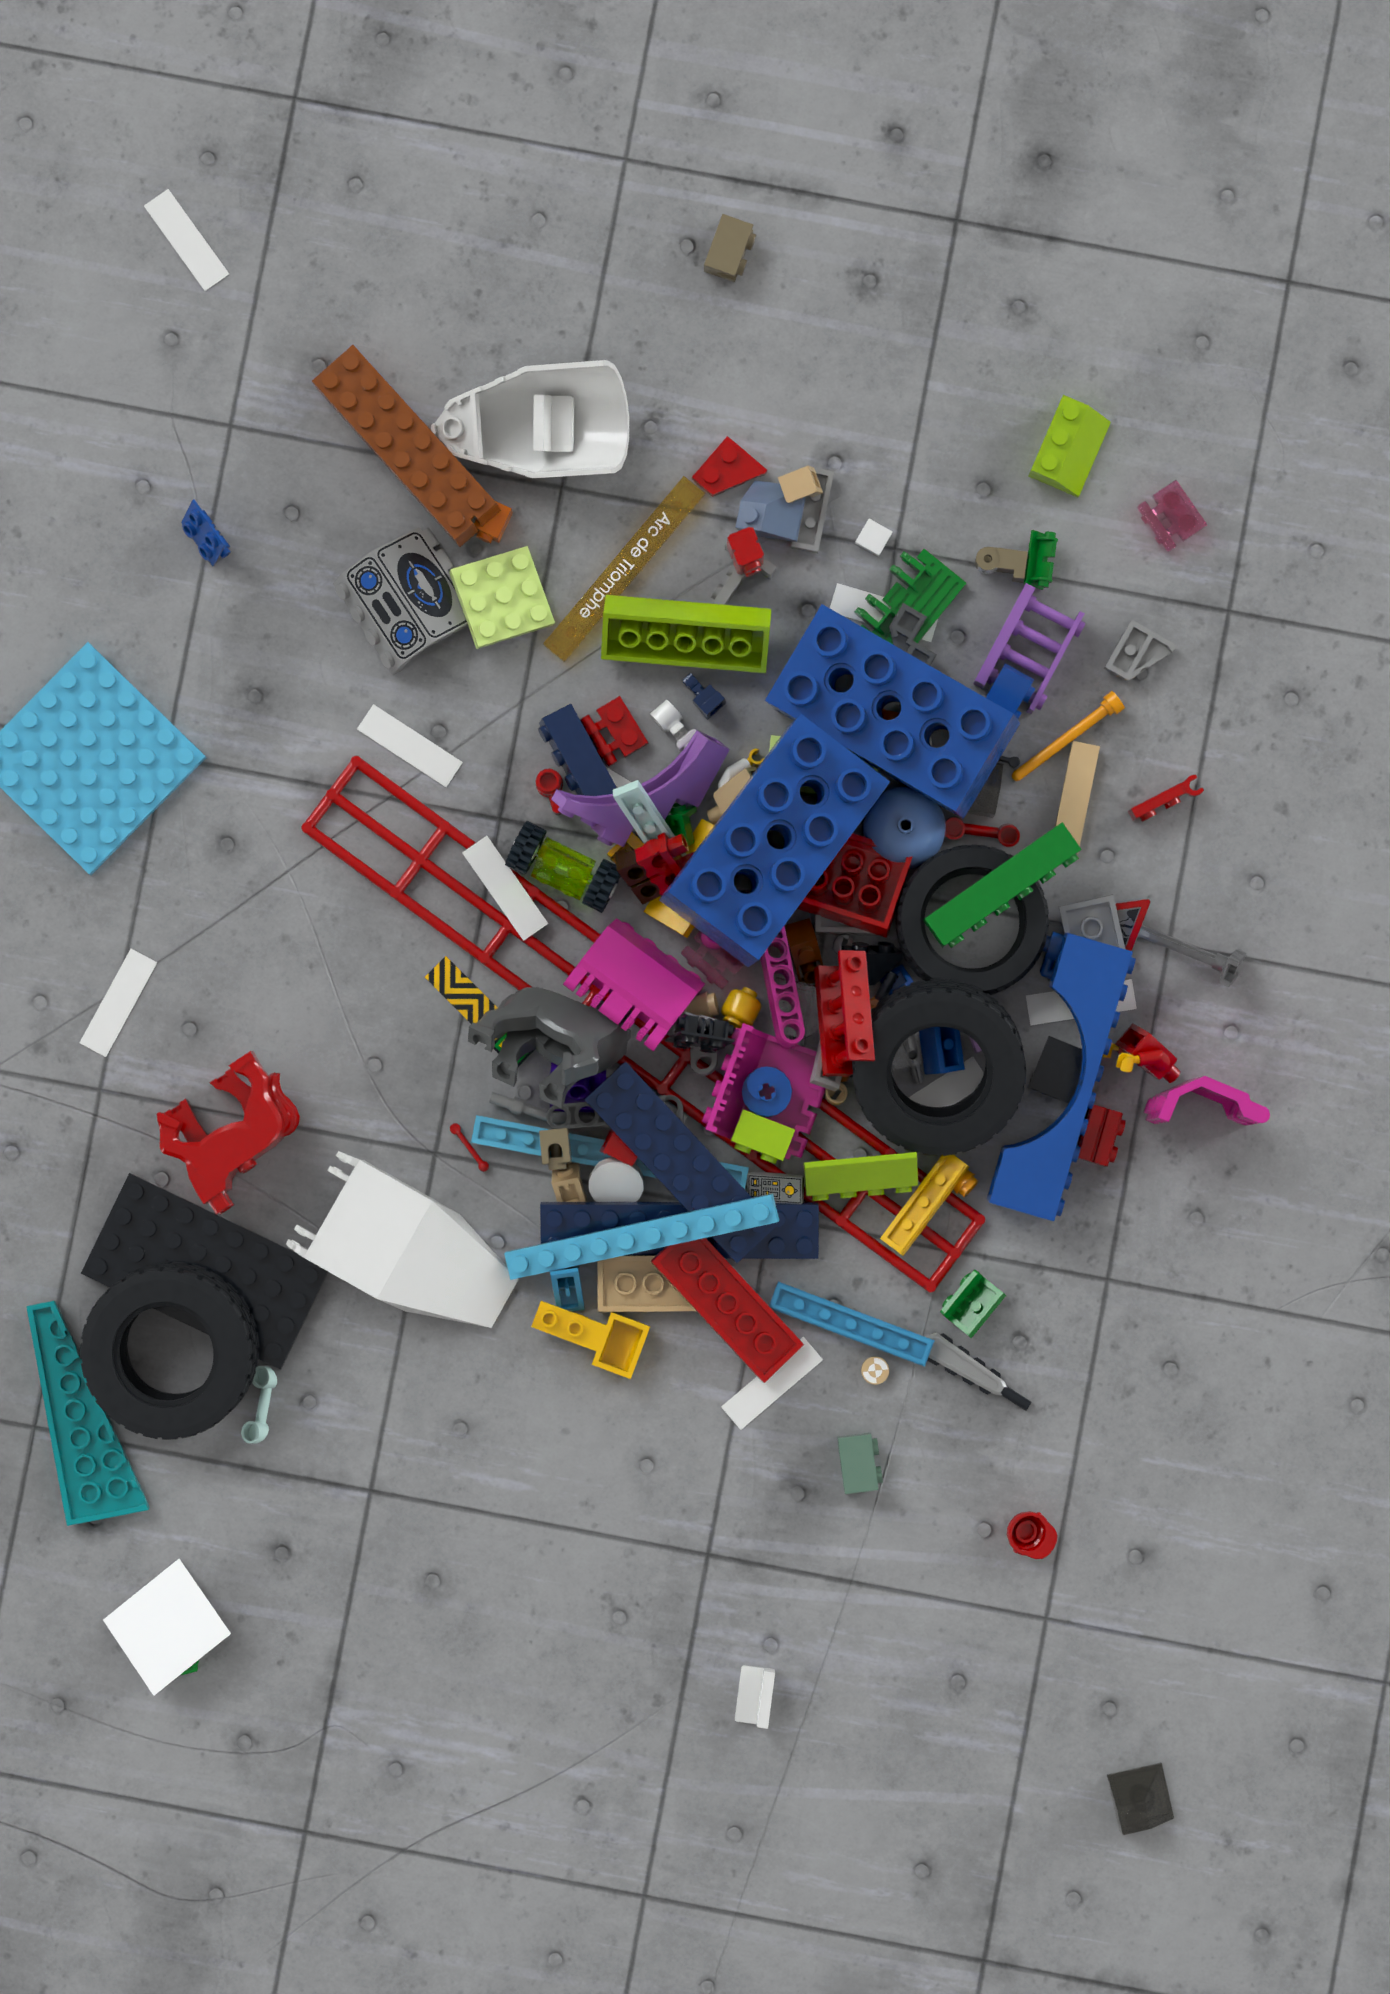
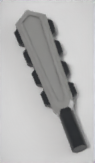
M935 1332L924 1336L935 1340L927 1361L936 1366L941 1364L946 1372L953 1376L961 1375L962 1380L969 1385H979V1390L987 1395L990 1393L1001 1395L1027 1411L1032 1402L1006 1386L1005 1382L1001 1379V1374L995 1369L988 1370L985 1367V1362L978 1357L971 1358L967 1349L962 1346L956 1347L953 1345V1340L944 1333L938 1334Z

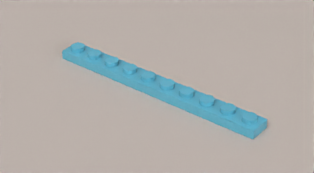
M476 1115L471 1143L541 1156L539 1131L551 1129ZM569 1133L572 1162L595 1166L600 1161L610 1158V1156L599 1152L605 1140ZM637 1157L635 1164L640 1168L643 1176L656 1178ZM720 1162L745 1189L749 1167Z
M772 1193L506 1251L504 1255L510 1280L777 1223L779 1222V1216Z

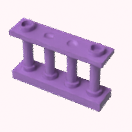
M1026 583L973 684L983 689L986 683L990 685L994 683L999 675V670L994 668L998 659L1003 661L1007 659L1044 678L1037 693L1033 692L1029 699L1031 704L1027 713L1032 714L1035 708L1041 710L1047 698V695L1043 694L1073 635L1079 637L1086 623L1081 621L1085 614L1081 611L1073 620L1036 600L1037 597L1032 595L1035 587ZM1032 610L1068 629L1069 632L1063 643L1060 644L1023 625L1024 621L1020 620L1023 611L1030 612ZM1011 634L1015 636L1019 634L1057 654L1050 668L1010 649L1011 646L1007 642Z

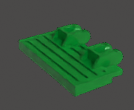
M925 549L917 556V559L925 567L904 551L900 555L905 564L918 572L914 580L898 566L892 565L889 571L908 586L905 589L896 582L882 599L891 609L871 594H868L865 598L870 606L884 615L879 622L864 609L858 607L854 611L859 618L874 629L872 633L891 644L893 643L889 626L902 603L927 616L913 640L919 643L966 585L963 579ZM863 624L861 625V627H863V628L867 629L868 631H870V630H869L868 628H866Z

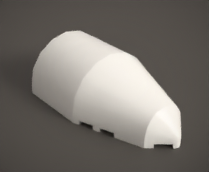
M608 360L524 366L513 373L499 377L495 381L450 399L437 421L431 425V431L447 446V449L454 456L501 468L502 470L511 471L530 478L616 473L622 469L629 443L627 395L620 373L616 366ZM534 395L574 397V450L572 452L533 451Z

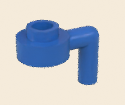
M1052 931L1051 936L1047 935L1046 944L1043 949L1045 956L1040 969L1041 976L1051 979L1054 969L1053 965L1061 947L1063 934Z

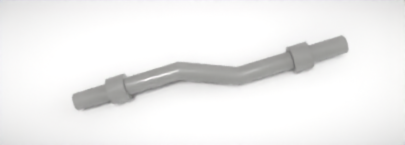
M492 1092L489 1103L510 1109L511 1113L517 1115L523 1113L547 1121L546 1113L548 1110L524 1103V1099L517 1097L512 1099ZM552 1112L550 1118L553 1123H564L567 1115L566 1112ZM579 1112L578 1116L582 1122L588 1123L593 1120L594 1113ZM607 1125V1126H600V1127H603V1128H606V1129H610V1127H609L608 1125Z

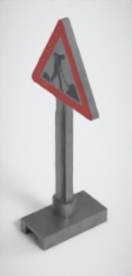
M1149 898L1115 903L1126 950L1132 951L1137 938L1141 937L1212 966V969L1221 972L1219 984L1230 987L1237 979L1239 973L1236 971L1239 964L1245 959L1246 952L1236 949L1230 957L1219 953L1215 955L1144 926L1143 922L1151 904V899Z

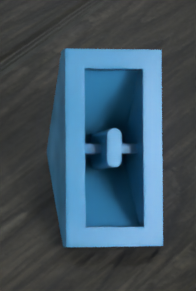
M579 1267L550 1271L556 1306L572 1312L585 1310Z

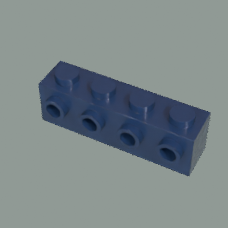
M572 704L543 717L539 722L540 727L538 731L545 743L549 741L553 749L551 754L556 765L563 767L567 775L564 778L571 791L575 790L577 795L585 796L613 794V789L617 787Z

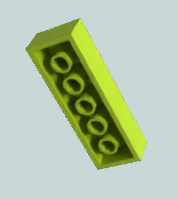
M606 595L603 611L601 659L766 673L771 609Z

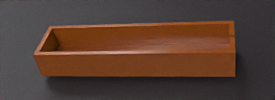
M354 345L350 346L312 380L323 397L459 547L478 532L475 524L471 521L474 517L483 527L501 511L495 500Z

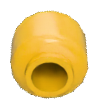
M743 987L742 990H731L721 1008V1013L724 1016L723 1021H728L734 1028L737 1027L739 1029L742 1028L743 1023L752 1026L762 1007V1004L756 998L758 994L747 987Z

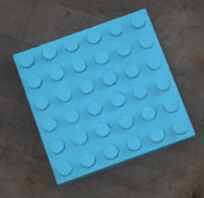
M87 642L0 730V788L89 875H92L207 757Z

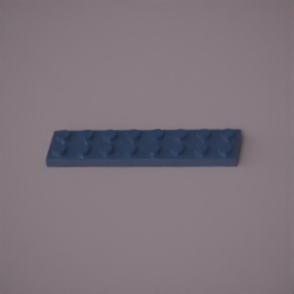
M626 1061L584 1099L688 1212L752 1198ZM772 1223L712 1236V1238L735 1263H738L777 1224Z

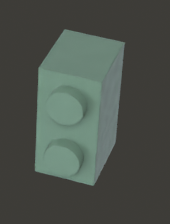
M871 1433L838 1436L837 1441L844 1493L851 1494L878 1490V1483H883L881 1466L875 1467L874 1455H879L877 1438L872 1439Z

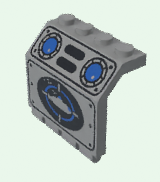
M417 527L372 550L343 571L333 583L338 597L344 600L350 609L353 620L359 623L365 632L368 643L374 646L380 655L382 664L389 669L392 675L402 671L411 659L428 647L468 626L449 573L454 568V565L443 549L435 552L434 549L440 544L429 528L422 531L420 527Z

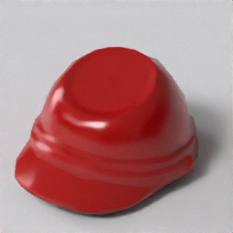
M1021 1512L1015 1515L1007 1526V1538L1015 1553L1033 1559H1043L1056 1546L1057 1532L1040 1512Z

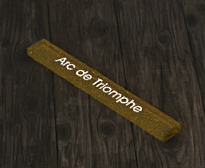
M683 476L546 639L543 645L565 662L603 617L606 595L621 596L704 497L705 493Z

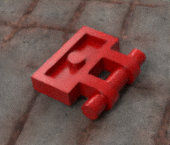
M620 696L596 710L601 718L600 721L594 723L590 715L580 719L589 737L597 747L601 759H604L608 767L618 762L613 754L616 750L620 749L626 758L649 744ZM605 728L608 729L614 739L609 744L606 743L600 733Z

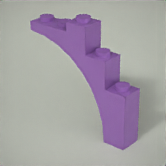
M697 730L685 749L669 766L641 784L664 820L674 802L680 805L685 804L686 807L688 803L699 807L730 750L718 739ZM556 789L552 800L559 806V812L573 818L574 814L581 817L580 820L591 826L598 834L597 839L609 846L615 843L624 847L633 830V826L615 801L613 794L585 796L574 795Z

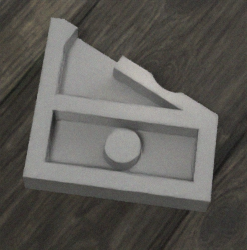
M1131 620L1104 669L1128 682L1175 651L1178 645L1138 622Z

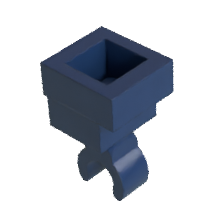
M691 673L683 679L684 685L696 695L693 699V704L707 720L726 704L725 698L710 684L704 689Z

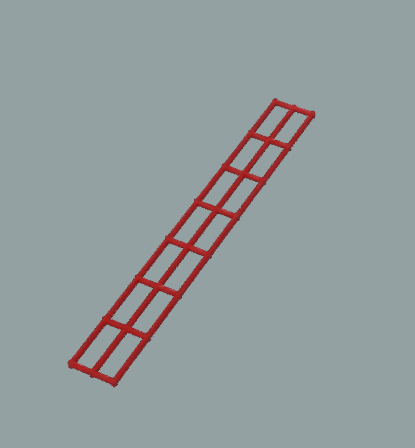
M359 756L351 758L349 764L326 792L305 823L302 824L301 829L304 833L520 991L532 986L493 958L510 933L568 976L575 969V966L533 935L523 941L503 913L428 858L446 835L465 849L470 848L476 842ZM357 770L361 771L437 827L420 852L340 794ZM332 803H335L413 861L395 885L315 827ZM421 868L501 926L484 951L404 893ZM511 869L533 902L534 900L538 901L595 943L601 935ZM586 975L585 978L581 981V983H580L581 985H582V984L584 983V981L588 978L587 975ZM593 984L589 987L590 993L582 1002V1004L588 1007H592V999L601 991ZM608 992V994L604 997L602 1001L605 1002V1000L611 993ZM638 1017L634 1020V1024L640 1029L646 1025ZM654 1025L647 1034L650 1035L656 1026ZM666 1035L660 1043L679 1058L662 1081L658 1080L626 1055L617 1062L619 1065H622L626 1061L642 1080L661 1096L673 1095L679 1098L683 1105V1112L706 1128L707 1124L702 1122L705 1113L671 1089V1086L688 1064L691 1065V1047L689 1049L673 1047L674 1043L665 1042V1039L670 1036ZM699 1059L697 1062V1067L699 1069H706L709 1067V1065L701 1059ZM716 1070L706 1075L715 1084L717 1080L722 1082L724 1078ZM670 1099L668 1100V1101H670L672 1104H674V1105L677 1107V1104H676L675 1101L670 1100ZM822 1099L819 1109L880 1154H899L837 1107L830 1104L826 1099ZM799 1132L798 1137L808 1140L805 1147L806 1151L820 1161L836 1160V1158ZM713 1133L718 1138L727 1143L729 1146H731L733 1149H735L734 1147L736 1143L732 1142L731 1139ZM735 1149L767 1173L786 1174L771 1162L761 1159L760 1152L751 1149L750 1154ZM918 1168V1181L921 1183L927 1174ZM804 1187L805 1202H819L820 1213L928 1292L936 1290L986 1220L984 1215L951 1192L945 1201L972 1221L955 1245L951 1244L927 1225L920 1233V1235L947 1254L929 1279L849 1220L866 1195L868 1196V1190L856 1191L857 1197H851L839 1213L823 1200L813 1201L812 1196H806V1189ZM885 1194L869 1196L895 1216L902 1209L900 1205Z

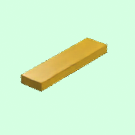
M942 1154L880 1239L904 1256L970 1166L955 1155L943 1156Z

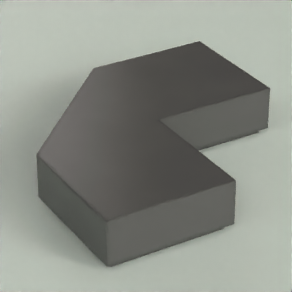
M902 603L889 626L892 643L931 666L937 654L913 641L927 616Z

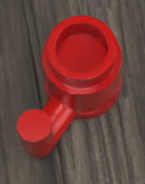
M550 768L544 769L536 777V788L543 797L549 798L554 814L560 815L562 813L558 811L559 806L552 800L556 789L562 791L563 779L557 771Z

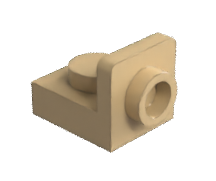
M566 1163L567 1169L552 1170L551 1183L557 1202H587L580 1177L579 1163Z

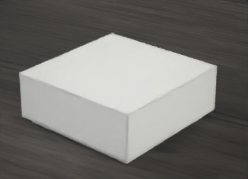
M868 519L855 544L879 557L893 532Z

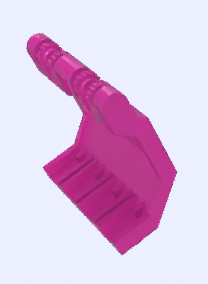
M618 918L606 927L563 983L565 987L573 992L587 975L588 978L578 989L576 995L581 998L587 993L592 984L601 991L592 999L591 1006L594 1008L610 992L611 994L598 1011L617 1025L621 1023L632 1008V1013L621 1028L627 1031L634 1024V1020L637 1017L641 1019L646 1025L637 1033L636 1039L640 1042L655 1025L656 1028L644 1042V1045L652 1051L657 1048L677 1021L678 1016H681L694 997L699 995L705 986V983L701 981V978L696 973L686 970L679 964L676 958L663 953L652 940L643 938L635 932L629 923L622 922Z
M1207 1076L1190 1079L1156 1094L1155 1097H1150L1143 1112L1147 1114L1145 1120L1153 1124L1169 1122L1179 1096L1191 1091L1222 1104L1227 1119L1241 1125L1265 1123L1270 1118V1111L1266 1107L1252 1102L1248 1093Z

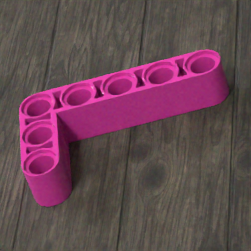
M784 926L769 946L778 948L781 957H771L767 948L760 960L776 1040L782 1047L792 1048L803 1039L805 1028ZM701 933L702 943L710 949L722 948L705 934ZM776 973L782 974L786 979V984H776L773 975ZM779 1001H787L791 1005V1012H783L779 1008ZM784 1028H793L796 1032V1039H788L784 1034Z

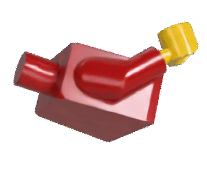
M1134 1023L1131 1024L1116 1043H1111L1108 1055L1103 1054L1102 1056L1111 1058L1112 1050H1117V1053L1120 1055L1118 1056L1116 1067L1120 1068L1121 1071L1132 1072L1133 1065L1136 1063L1137 1066L1141 1067L1151 1076L1158 1080L1164 1078L1168 1083L1174 1082L1181 1073L1174 1065L1177 1062V1058L1153 1035Z

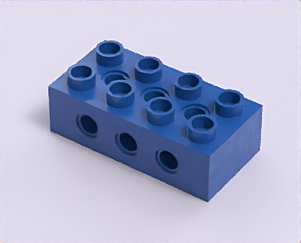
M821 604L765 699L776 711L792 720H795L802 714L864 762L962 819L965 818L1020 725L1016 716L1010 711ZM843 675H852L854 678L852 687L846 692H836V680ZM888 703H901V712L895 719H883L882 711ZM939 729L949 731V740L944 746L939 748L931 747L930 737L934 731Z
M800 714L788 726L659 900L747 967L751 966L761 958L890 781ZM801 787H810L816 792L817 801L815 805L807 804L802 800L800 796ZM768 831L781 833L784 838L783 849H775L768 843ZM735 875H744L749 878L752 885L750 894L740 893L735 888Z

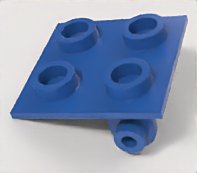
M192 500L181 522L185 534L197 544L203 559L208 560L213 567L220 556L225 558L231 553L229 550L230 545L222 535L220 536V531H216L215 524H212V520L205 510L202 511L197 502Z

